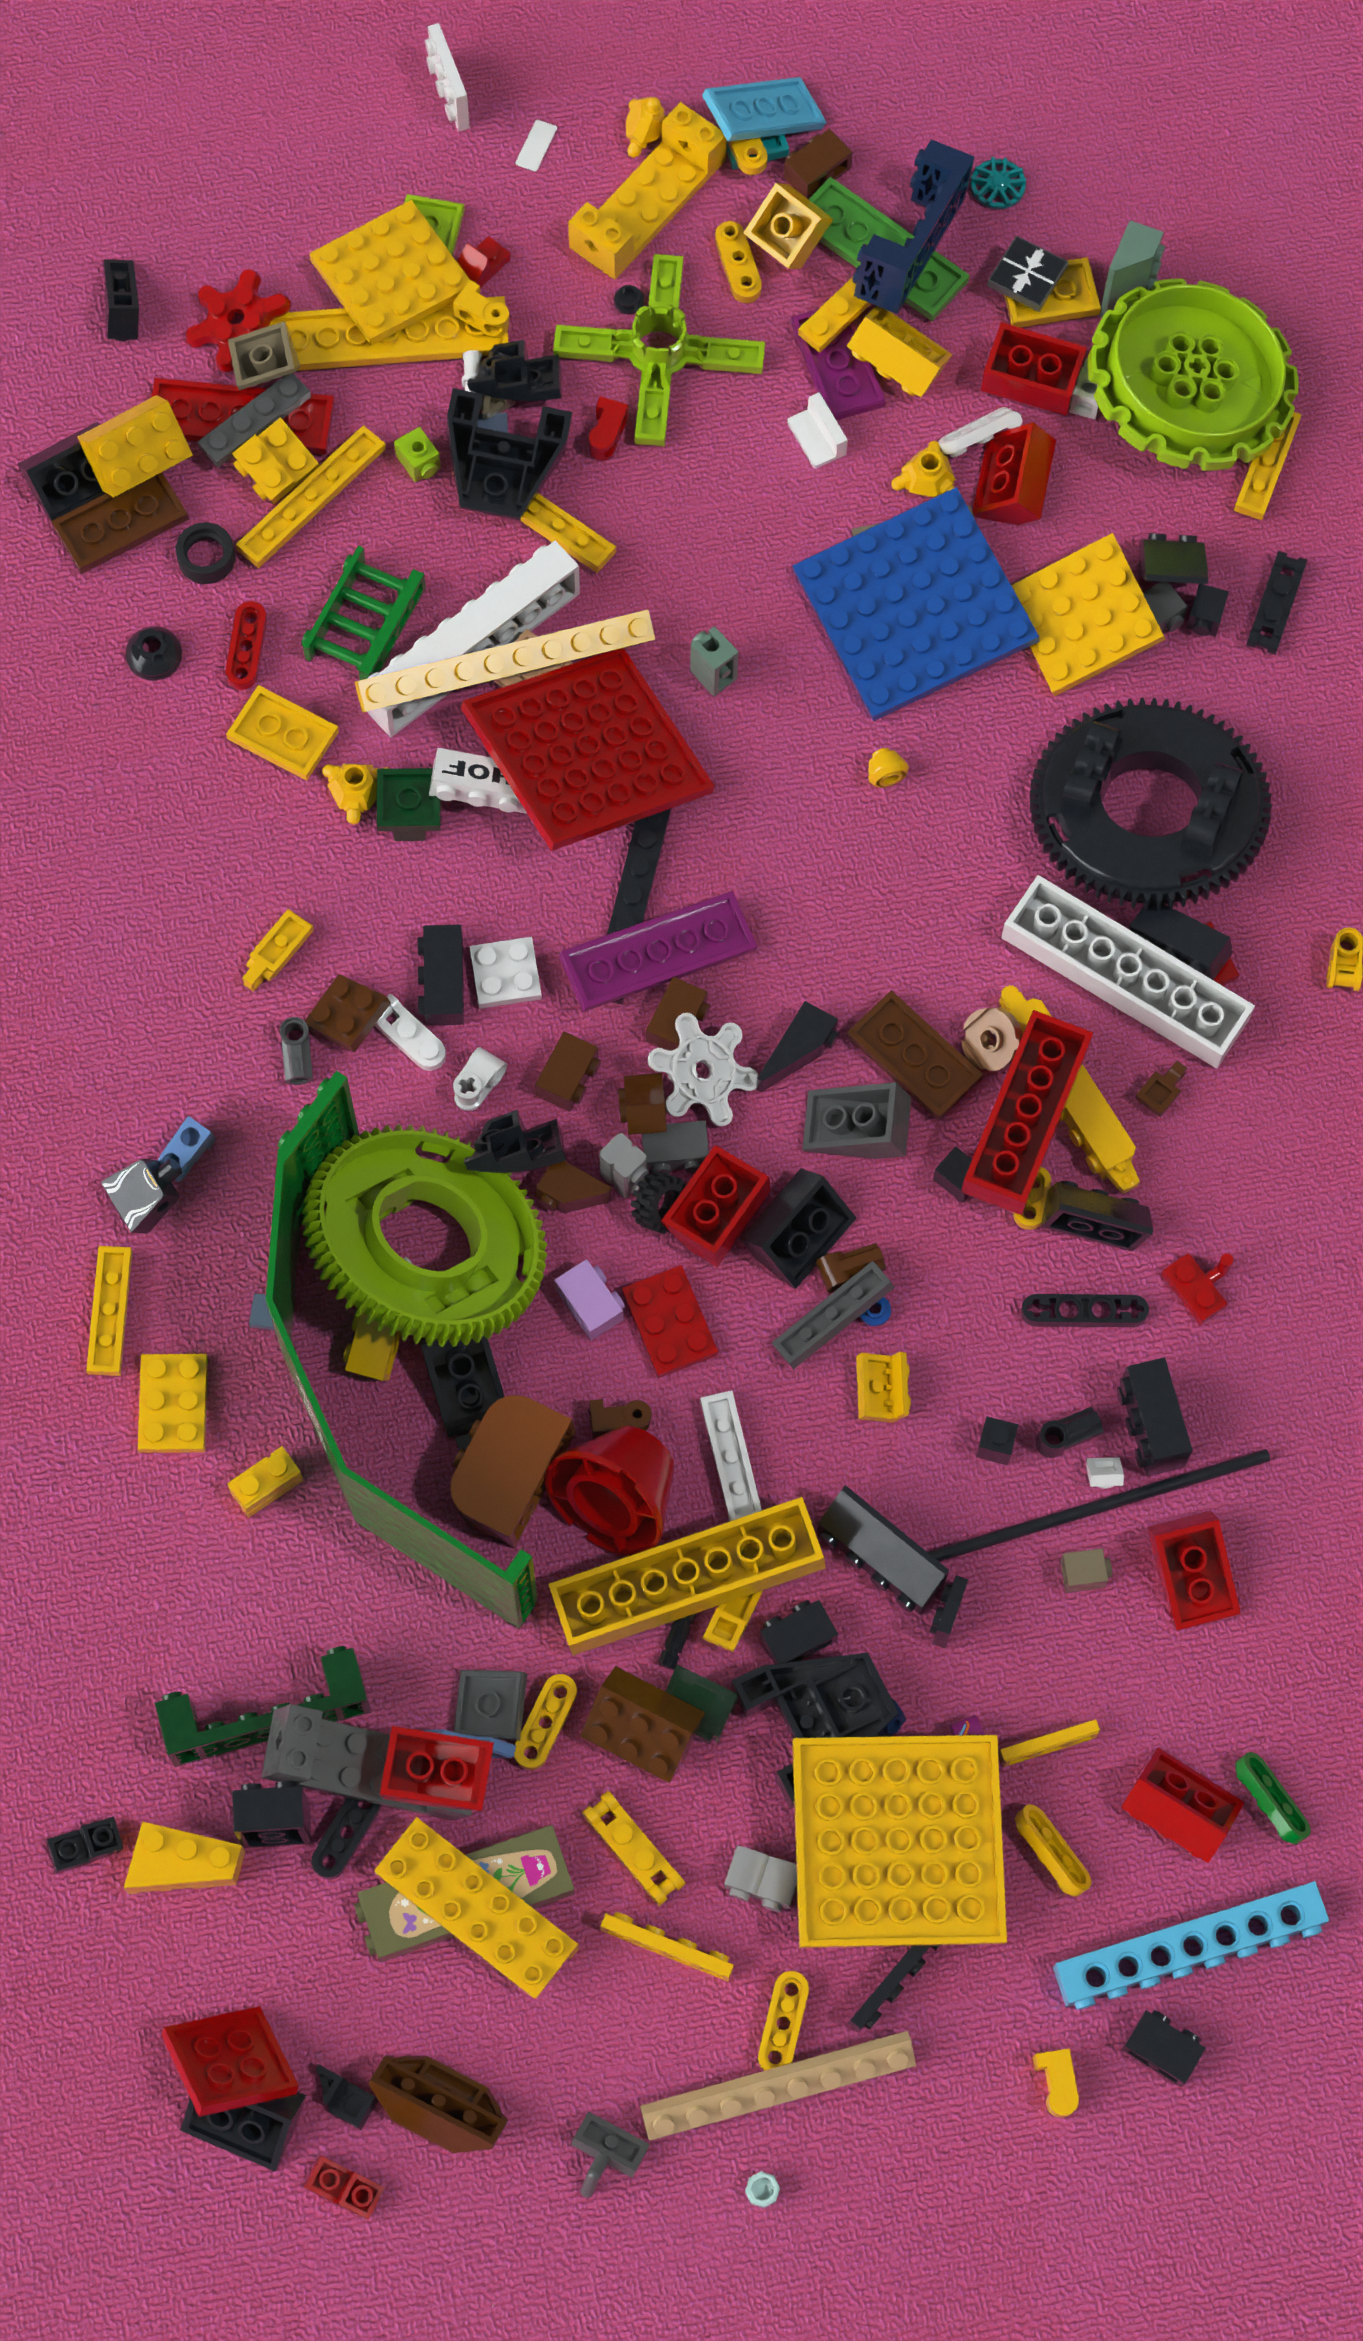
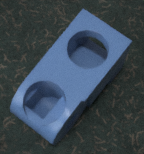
M188 1116L159 1156L158 1162L162 1165L170 1158L175 1160L182 1169V1174L175 1179V1181L179 1182L185 1178L193 1164L198 1161L207 1148H211L217 1139L211 1131Z

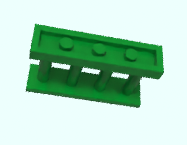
M357 546L354 554L347 556L343 565V574L312 630L308 629L305 632L301 646H303L305 660L311 662L316 651L320 650L357 666L359 678L363 680L375 672L380 673L421 598L426 585L424 573L415 569L412 570L408 579L403 578L402 580L365 564L364 548ZM358 575H361L398 591L399 596L395 603L388 605L351 588ZM348 600L383 615L385 621L381 629L376 628L374 630L337 613L343 602ZM331 624L369 640L371 647L367 654L363 653L360 655L325 640L324 637Z

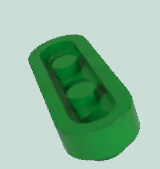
M1248 1752L1238 1759L1235 1765L1238 1779L1249 1789L1261 1811L1267 1814L1277 1828L1278 1835L1284 1841L1294 1845L1301 1843L1309 1837L1311 1829L1307 1819L1266 1762L1253 1752Z

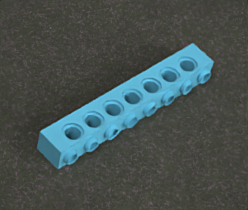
M1312 1882L1058 1962L1053 1966V1970L1065 2006L1075 2005L1076 2010H1081L1095 2005L1094 1998L1107 1995L1109 2000L1129 1994L1127 1988L1140 1984L1141 1990L1161 1984L1160 1978L1170 1974L1173 1975L1174 1979L1193 1974L1192 1967L1205 1964L1206 1969L1214 1968L1226 1963L1224 1957L1237 1954L1238 1958L1241 1959L1258 1953L1257 1947L1268 1943L1271 1949L1290 1943L1289 1937L1302 1933L1303 1938H1308L1323 1932L1321 1927L1329 1922V1918L1316 1882ZM1282 1909H1290L1296 1914V1925H1287L1282 1921L1280 1915ZM1249 1920H1260L1265 1927L1264 1935L1257 1936L1251 1933L1248 1927ZM1219 1929L1229 1931L1233 1938L1232 1944L1229 1946L1221 1945L1216 1939V1931ZM1192 1939L1199 1944L1200 1954L1198 1956H1190L1185 1952L1183 1947L1185 1940ZM1159 1949L1167 1954L1168 1964L1166 1966H1157L1153 1963L1151 1959V1952L1153 1950ZM1119 1961H1131L1136 1968L1135 1975L1127 1977L1121 1974L1118 1968ZM1089 1970L1099 1971L1103 1976V1985L1093 1987L1088 1984L1086 1972Z

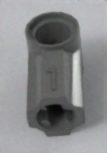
M299 1017L287 1018L280 1026L285 1083L293 1085L306 1084L313 1081L309 1029L303 1019ZM292 1030H299L303 1033V1036L295 1041L286 1037Z

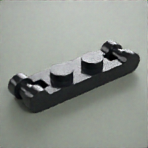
M1278 550L1246 646L1252 648L1259 646L1268 649L1267 653L1276 655L1308 559L1299 557L1297 560L1288 557L1287 553ZM1282 568L1294 571L1293 576L1281 574ZM1263 631L1269 634H1273L1272 638L1260 634V632Z

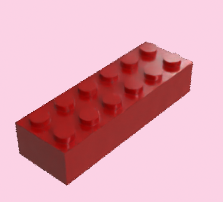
M1032 1011L964 1178L962 1193L1019 1215L1023 1214L1090 1047L1094 1032L1041 1012Z

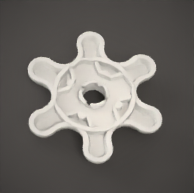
M682 1013L675 1022V1029L680 1039L679 1046L672 1051L656 1048L648 1056L649 1067L654 1071L668 1074L669 1079L674 1085L673 1092L665 1101V1110L673 1117H680L687 1112L692 1104H702L706 1108L709 1119L713 1124L720 1127L726 1126L731 1122L733 1116L728 1104L729 1093L736 1088L744 1091L756 1089L759 1076L754 1069L742 1067L734 1060V1048L742 1039L741 1028L735 1023H726L721 1027L717 1035L707 1036L700 1030L698 1020L694 1015ZM701 1062L708 1067L709 1075L706 1079L697 1077L696 1063Z

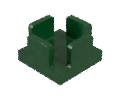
M433 768L377 769V831H392L395 841H425V831H440L441 799L437 796H429Z

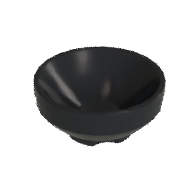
M150 626L138 630L129 639L126 646V659L128 666L135 675L145 680L157 681L171 676L178 669L182 661V648L177 637L170 630L159 626ZM150 639L158 640L161 643L160 649L154 653H148L143 649L144 643Z

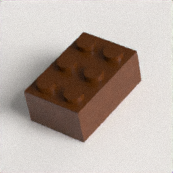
M615 1666L600 1687L580 1737L671 1783L687 1756L705 1712Z

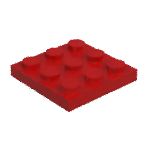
M261 2006L163 2028L162 2038L199 2117L297 2094L299 2084Z

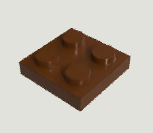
M338 974L305 1019L309 1031L355 1053L391 1002L387 996Z

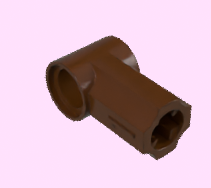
M877 1243L844 1254L841 1251L833 1252L816 1261L828 1293L835 1292L872 1261L882 1272L886 1270L884 1257Z

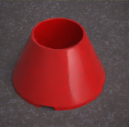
M621 1426L554 1458L545 1473V1486L548 1496L559 1515L569 1526L574 1522L588 1534L585 1538L586 1540L606 1551L623 1556H631L655 1547L661 1540L674 1474V1461L667 1448L652 1434L634 1426Z

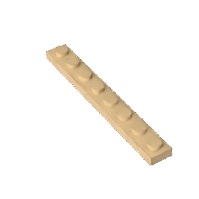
M908 2031L641 2105L640 2108L648 2139L651 2141L914 2067L916 2062L911 2038Z

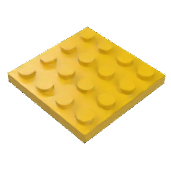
M412 200L309 253L310 261L371 346L453 303L470 280Z
M1113 533L1011 585L1039 635V642L1031 645L1030 648L1054 696L1166 640Z

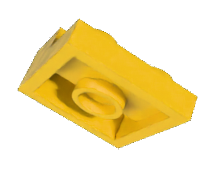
M281 417L258 436L255 434L232 453L236 458V461L232 464L244 478L249 474L256 483L252 486L254 491L263 501L269 498L273 504L278 502L320 466Z

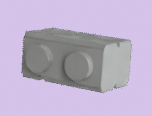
M623 1133L617 1134L600 1151V1176L609 1185L614 1184V1189L622 1197L626 1198L634 1190L639 1191L640 1187L637 1184L640 1180L646 1182L644 1176L648 1174L647 1155L637 1146L633 1147V1142Z

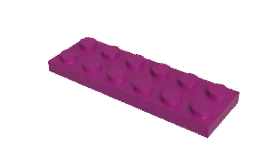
M733 891L560 951L559 958L583 1012L670 982L673 977L681 978L754 952L758 946Z

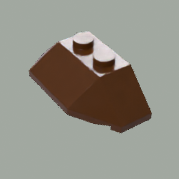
M384 2056L368 2083L393 2122L452 2153L493 2149L508 2122L505 2114H502L499 2104L488 2087L429 2056H402L396 2058L394 2056Z

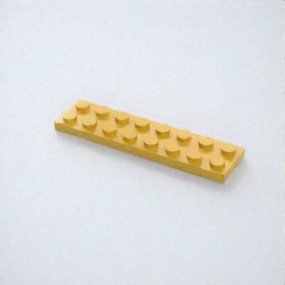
M505 296L486 297L492 302H501L505 305ZM453 303L372 346L345 308L288 312L283 316L274 318L269 324L271 326L285 321L301 365L297 371L463 358V354L469 350L479 351L482 357L489 356V352L494 345L509 342L508 331L503 336L492 337L455 317Z

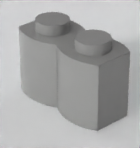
M737 1845L724 1887L730 1890L729 1896L746 1902H748L749 1897L757 1898L763 1901L762 1907L775 1912H781L782 1908L790 1909L796 1891V1864Z

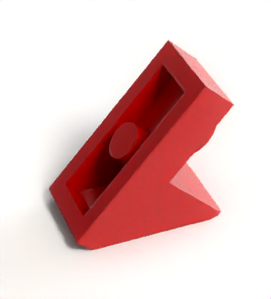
M488 236L476 248L467 243L457 263L468 278L480 285L481 288L511 260V253Z

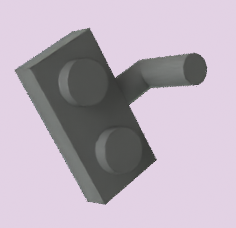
M588 2111L571 2143L572 2146L595 2158L580 2189L581 2194L586 2198L593 2196L607 2165L633 2178L650 2144Z

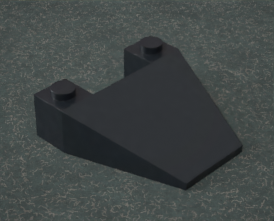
M453 388L447 414L446 432L460 509L521 520L565 455L572 412L542 406L536 439L478 427L483 394Z
M869 1653L764 1665L733 1679L731 1682V1690L745 1718L776 1704L792 1738L877 1737L898 1715V1711ZM793 1764L778 1770L775 1777L790 1809L794 1808Z

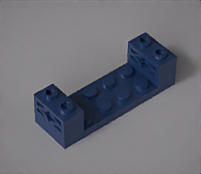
M932 139L925 150H919L914 162V166L918 167V169L914 172L910 182V187L913 188L911 201L927 207L924 214L925 219L918 220L913 232V239L908 238L904 246L875 234L868 245H862L857 256V261L861 263L857 267L852 281L856 283L854 297L893 313H899L965 200L974 156Z

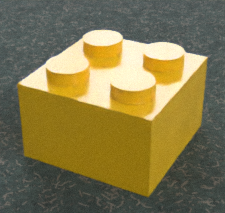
M775 183L743 233L787 268L801 269L833 221V218L789 184Z

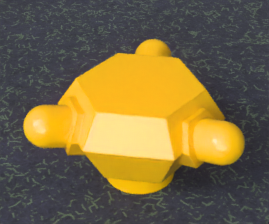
M643 97L632 99L629 102L630 111L626 118V137L631 142L627 152L632 158L638 157L642 149L646 148L648 142L655 141L658 138L662 139V121L668 115L664 114V108L657 97Z
M931 441L924 451H918L901 468L902 473H900V476L895 477L891 482L894 490L899 491L906 488V490L909 489L910 493L936 497L955 488L953 482L956 479L946 455H943L938 441Z
M344 763L342 766L327 764L322 769L323 775L329 781L327 786L339 809H344V812H347L346 818L348 823L355 825L359 823L361 813H364V810H369L377 799L378 768L367 764Z

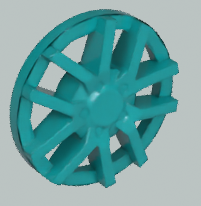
M991 157V160L975 167L971 177V191L977 201L984 206L993 209L1009 208L1017 204L1025 193L1026 178L1022 167L1019 168L1016 164L1008 161L1007 158L995 159V157ZM995 165H1002V171H997ZM1016 176H1019V178H1020V179L1010 180L1011 178H1014V177H1016ZM976 184L983 186V188L979 192L976 188ZM1021 186V189L1018 193L1015 190V187ZM989 192L991 195L986 200L983 195ZM1007 192L1013 197L1012 200H1009L1006 196ZM999 196L1003 203L993 201Z

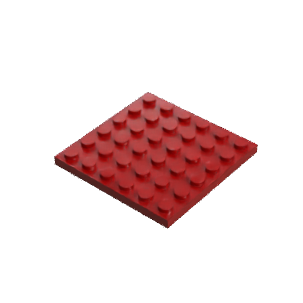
M624 648L608 651L462 701L461 710L551 851L713 793L715 785Z

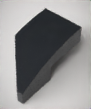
M318 2064L316 2071L320 2077L324 2094L322 2095L323 2102L328 2107L329 2112L362 2130L378 2099Z

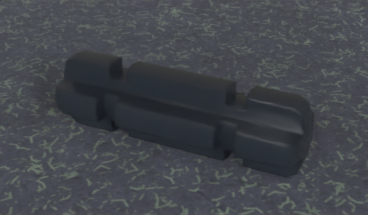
M696 1613L673 1622L664 1645L666 1649L662 1650L659 1658V1665L671 1670L676 1668L679 1660L678 1653H681L690 1632L689 1625L693 1624Z

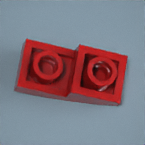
M319 2155L304 2185V2188L367 2220L370 2219L385 2188L322 2155Z

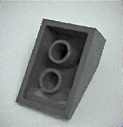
M897 1082L808 1090L803 1150L805 1152L873 1159L905 1157L911 1097Z

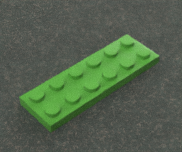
M831 177L809 199L833 218V221L819 242L856 268L861 263L857 261L860 248L863 244L868 245L874 234L904 246L908 238L913 239L914 237L907 230ZM934 251L905 303L933 322L969 282L970 275Z

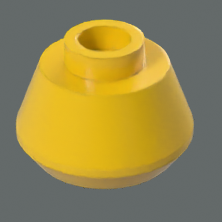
M889 748L879 749L872 754V758L868 762V780L879 788L894 785L907 776L909 765L896 751Z

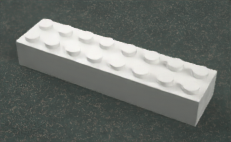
M553 541L548 546H541L530 560L524 564L516 565L506 578L500 582L492 583L486 589L485 594L477 600L472 599L463 606L461 612L453 618L448 617L443 620L436 631L429 636L425 635L419 638L412 649L405 654L397 655L391 660L387 668L380 673H373L368 678L513 643L526 628L532 631L580 594L579 565L556 541ZM453 690L367 711V713L391 738Z
M1037 875L1004 923L1002 939L1216 1069L1250 1020L1255 1005L1039 875Z

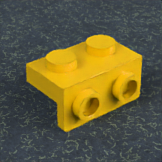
M863 1352L857 1355L858 1418L861 1420L894 1423L908 1416L911 1398L908 1394L910 1368L907 1363L906 1352H897L892 1356Z

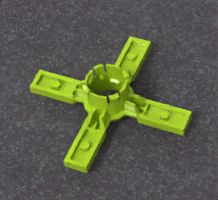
M654 254L648 307L645 305L639 308L636 312L637 316H635L632 324V330L556 325L553 355L559 354V358L614 362L618 358H628L633 366L641 371L635 444L665 446L671 376L680 371L687 363L698 364L705 370L763 373L765 342L688 334L684 320L685 314L679 309L684 256ZM652 332L669 333L678 339L674 345L669 346V350L667 348L646 347L640 340Z

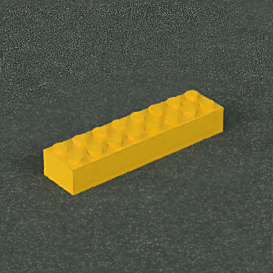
M803 1497L548 1585L569 1648L574 1656L826 1569V1565Z

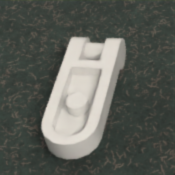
M1002 407L943 436L938 443L943 454L956 457L967 451L966 447L974 443L982 444L990 441L994 437L993 434L1005 428L1012 429L1021 426L1022 417L1018 412Z
M389 994L387 998L391 1004L377 1021L375 1027L417 1066L427 1071L437 1070L444 1064L446 1059L443 1043L404 1008L395 996ZM393 1013L398 1019L391 1025L386 1018Z

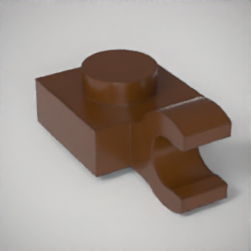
M1177 1060L1164 1077L1155 1072L1136 1094L1135 1099L1161 1118L1180 1095L1181 1090L1175 1085L1185 1076L1187 1067Z

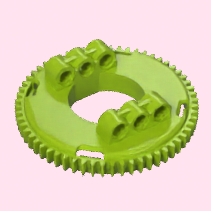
M398 1124L393 1131L386 1125L382 1131L376 1127L371 1133L364 1130L360 1136L354 1135L350 1141L345 1140L340 1147L336 1146L332 1153L328 1154L321 1165H319L311 1179L310 1185L306 1190L307 1195L303 1201L305 1206L302 1214L305 1216L302 1220V1225L306 1226L303 1236L308 1237L305 1247L312 1248L309 1258L317 1259L313 1266L314 1269H324L320 1279L331 1280L327 1289L337 1288L339 1290L335 1298L338 1300L345 1297L348 1300L345 1305L346 1309L352 1306L357 1307L355 1316L359 1317L363 1313L368 1315L366 1320L368 1325L374 1320L378 1321L379 1331L385 1326L390 1327V1336L392 1337L397 1331H400L404 1341L409 1335H413L415 1344H418L423 1337L426 1338L428 1346H431L433 1341L437 1339L440 1347H444L449 1339L451 1345L456 1347L460 1339L466 1346L471 1339L479 1343L483 1336L490 1339L494 1332L500 1334L504 1327L508 1329L513 1321L516 1322L520 1315L525 1313L538 1292L544 1276L547 1243L543 1239L546 1233L540 1230L543 1222L536 1219L539 1211L531 1209L534 1200L525 1199L527 1190H519L520 1180L512 1181L510 1178L512 1172L492 1173L467 1170L464 1159L472 1157L475 1149L470 1147L471 1141L464 1144L459 1142L460 1136H457L455 1139L449 1138L448 1131L444 1132L443 1136L439 1135L436 1128H433L431 1132H426L423 1125L418 1131H415L411 1124L407 1126L406 1130H403L401 1125ZM418 1146L423 1151L445 1157L450 1155L451 1157L444 1164L432 1159L419 1157L415 1149ZM415 1200H422L437 1205L451 1214L464 1229L470 1244V1258L446 1271H432L417 1267L404 1260L390 1247L382 1233L380 1221L391 1213L395 1214L407 1208ZM326 1204L327 1208L326 1212L324 1213V1205ZM518 1255L524 1256L522 1275L527 1276L523 1282H520L516 1277Z

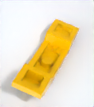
M764 1590L719 1605L714 1612L703 1639L734 1652Z

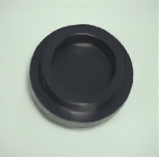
M624 285L615 293L614 305L619 312L627 315L635 314L639 308L643 307L644 297L637 287Z

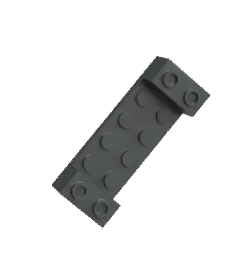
M293 1704L274 1710L261 1778L277 1782L294 1781L296 1786H302L303 1788L451 1821L471 1816L472 1810L414 1805L382 1799L380 1790L390 1740L389 1734L322 1719L323 1711Z

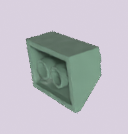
M1131 220L1129 221L1108 271L1099 317L1102 318L1107 310L1114 311L1118 299L1127 292L1139 286L1150 291L1154 282L1158 281L1159 278L1157 276L1162 265L1161 259L1166 248L1165 245L1161 244L1164 232Z

